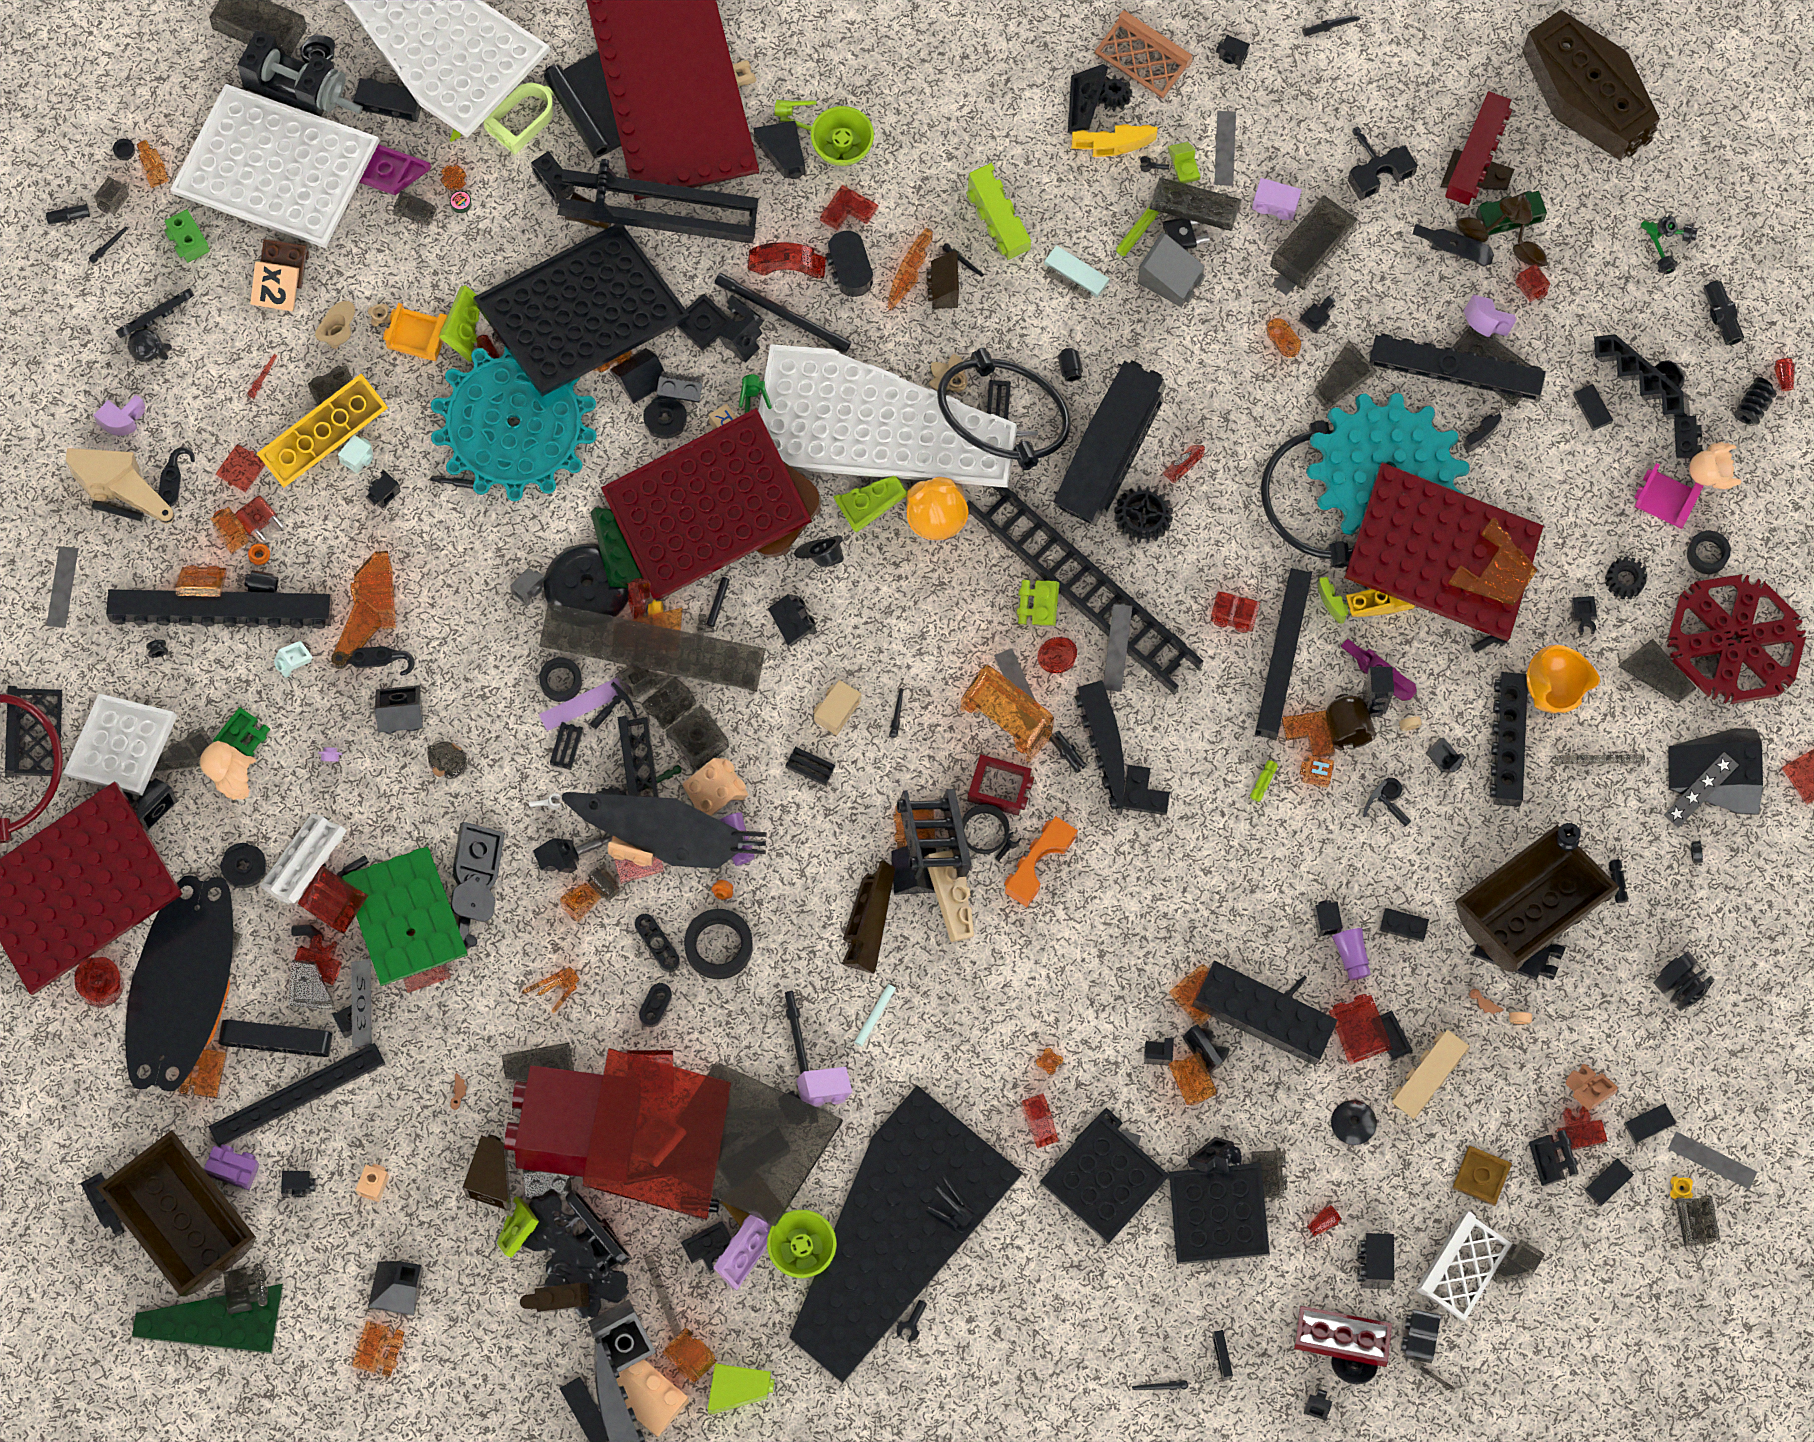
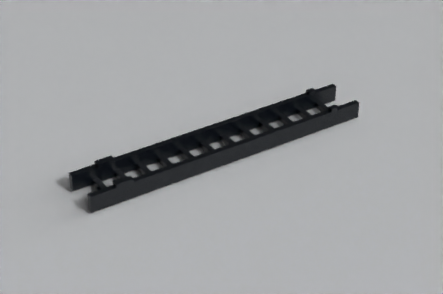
M991 486L1002 498L986 514L970 500L967 501L968 512L1045 581L1059 582L1058 593L1108 637L1111 625L1103 617L1113 608V604L1121 601L1124 605L1132 606L1131 619L1137 615L1147 625L1130 642L1128 641L1127 654L1173 695L1178 692L1179 685L1168 674L1172 675L1181 666L1180 662L1184 658L1198 670L1203 667L1204 661L1186 646L1185 642L1169 631L1025 504L1016 493L1007 487ZM1008 501L1018 512L1000 528L991 517ZM1024 515L1034 526L1016 542L1006 532ZM1038 530H1041L1050 540L1032 556L1022 546ZM1056 544L1066 554L1048 570L1038 560ZM1072 558L1082 569L1070 581L1064 584L1055 574ZM1088 572L1098 583L1081 599L1070 589ZM1104 586L1114 597L1096 613L1086 603ZM1153 629L1163 640L1145 656L1135 646ZM1167 644H1170L1180 654L1162 671V667L1157 662L1154 663L1152 659Z

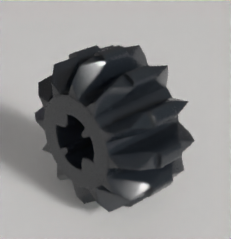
M1115 74L1112 79L1107 76L1105 77L1098 100L1099 104H1104L1105 110L1112 107L1114 112L1117 106L1123 110L1125 104L1128 105L1130 103L1132 89H1130V82H1124V77L1117 79Z

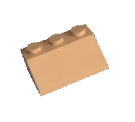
M644 1359L619 1372L620 1377L616 1378L618 1386H624L628 1399L624 1400L627 1409L632 1407L636 1419L656 1437L663 1433L689 1403L688 1397Z

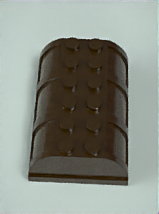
M1558 824L1455 900L1458 916L1468 935L1505 971L1515 972L1527 959L1539 950L1547 948L1553 943L1555 938L1572 925L1580 923L1587 917L1588 913L1603 902L1609 901L1619 890V886L1579 846L1572 851L1562 850L1558 846L1557 836L1560 828Z
M173 1130L169 1131L96 1187L180 1297L194 1294L214 1281L241 1260L257 1239Z

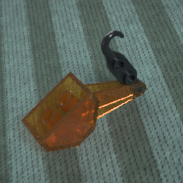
M374 552L356 571L354 582L350 583L354 606L331 656V661L336 669H343L348 664H352L355 668L382 667L398 659H405L408 662V667L406 670L401 671L400 675H407L414 669L415 665L414 658L409 652L394 650L385 646L363 648L380 627L382 629L396 628L393 569L389 552Z

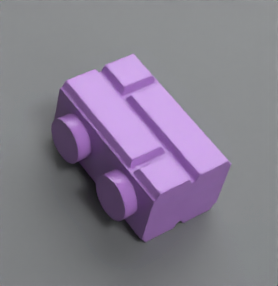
M222 1144L221 1147L213 1146L204 1171L209 1177L250 1190L258 1171L259 1163L255 1160L256 1157L247 1152H243L242 1155L234 1153L233 1148Z

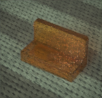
M1195 1053L1184 1060H1174L1168 1064L1186 1105L1196 1106L1218 1094L1200 1053Z

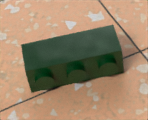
M1540 191L1523 192L1532 205L1531 211L1533 216L1532 221L1529 224H1525V226L1544 222L1547 210ZM1501 200L1495 202L1486 201L1478 206L1476 218L1484 223L1485 228L1490 227L1504 214L1499 206ZM1507 216L1493 230L1487 233L1490 236L1520 228L1521 223H1514Z

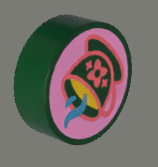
M456 191L451 195L450 206L454 212L465 213L471 208V197L467 192Z

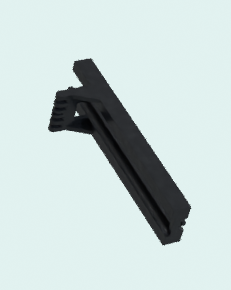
M601 159L598 174L563 169L561 184L597 189L595 203L560 198L557 215L743 243H753L759 198L617 177L609 168L608 159ZM606 191L746 211L749 212L751 222L750 226L610 206L605 203Z

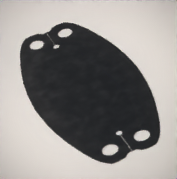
M187 875L182 877L177 882L180 890L185 886H191L193 889L192 896L188 899H182L179 896L160 909L150 927L132 977L126 1013L125 1045L127 1070L132 1086L136 1089H147L151 1085L159 1086L163 1091H175L194 1068L214 1028L226 993L233 952L232 899L229 886L224 878L212 877L208 881H200L197 876ZM215 887L219 888L221 896L216 901H211L208 898L209 891ZM196 905H199L200 908L196 911L194 908ZM161 1055H164L163 1060H159ZM148 1065L151 1069L149 1076L143 1079L139 1078L137 1074L139 1067ZM171 1067H177L179 1070L178 1077L173 1081L166 1078L167 1070Z

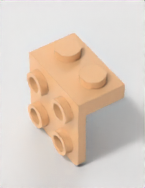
M713 758L683 783V788L696 809L710 816H713L730 801L744 800L749 796L745 783L738 778L734 771V765L729 760Z

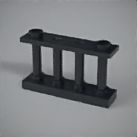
M946 789L943 798L932 801H910L908 790H903L896 806L897 812L901 813L910 855L909 868L913 870L914 879H919L924 867L950 866L956 869L958 877H967L972 863L955 789ZM940 809L944 812L945 817L944 819L914 820L912 810ZM944 828L948 830L949 837L939 839H918L916 829ZM949 847L953 853V857L922 858L920 848Z

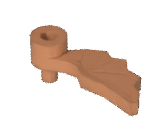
M1472 989L1469 992V997L1477 999V1004L1480 1009H1483L1484 1013L1489 1012L1494 1015L1496 1012L1504 1011V1009L1495 1005L1491 1000L1484 999L1478 989Z

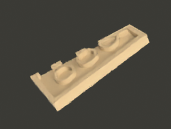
M952 850L928 854L924 858L953 857ZM953 866L928 867L950 941L956 942L972 938L974 936L972 908L969 907L968 897H970V888L967 887L966 877H958L957 871Z

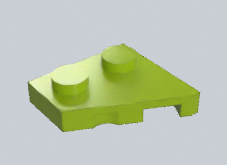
M518 1196L513 1200V1203L517 1204L512 1217L507 1216L504 1228L497 1240V1245L504 1255L510 1258L521 1248L523 1242L534 1231L539 1222L525 1201Z

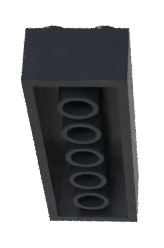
M1215 960L1208 967L1191 1005L1312 1065H1316L1321 1060L1338 1019Z

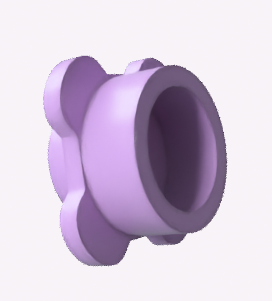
M324 747L323 752H318V754H321V761L339 762V755H342V753L337 752V748Z

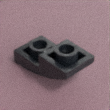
M1501 414L1485 417L1482 419L1478 431H1474L1466 437L1463 447L1467 453L1481 446L1493 435L1502 419Z

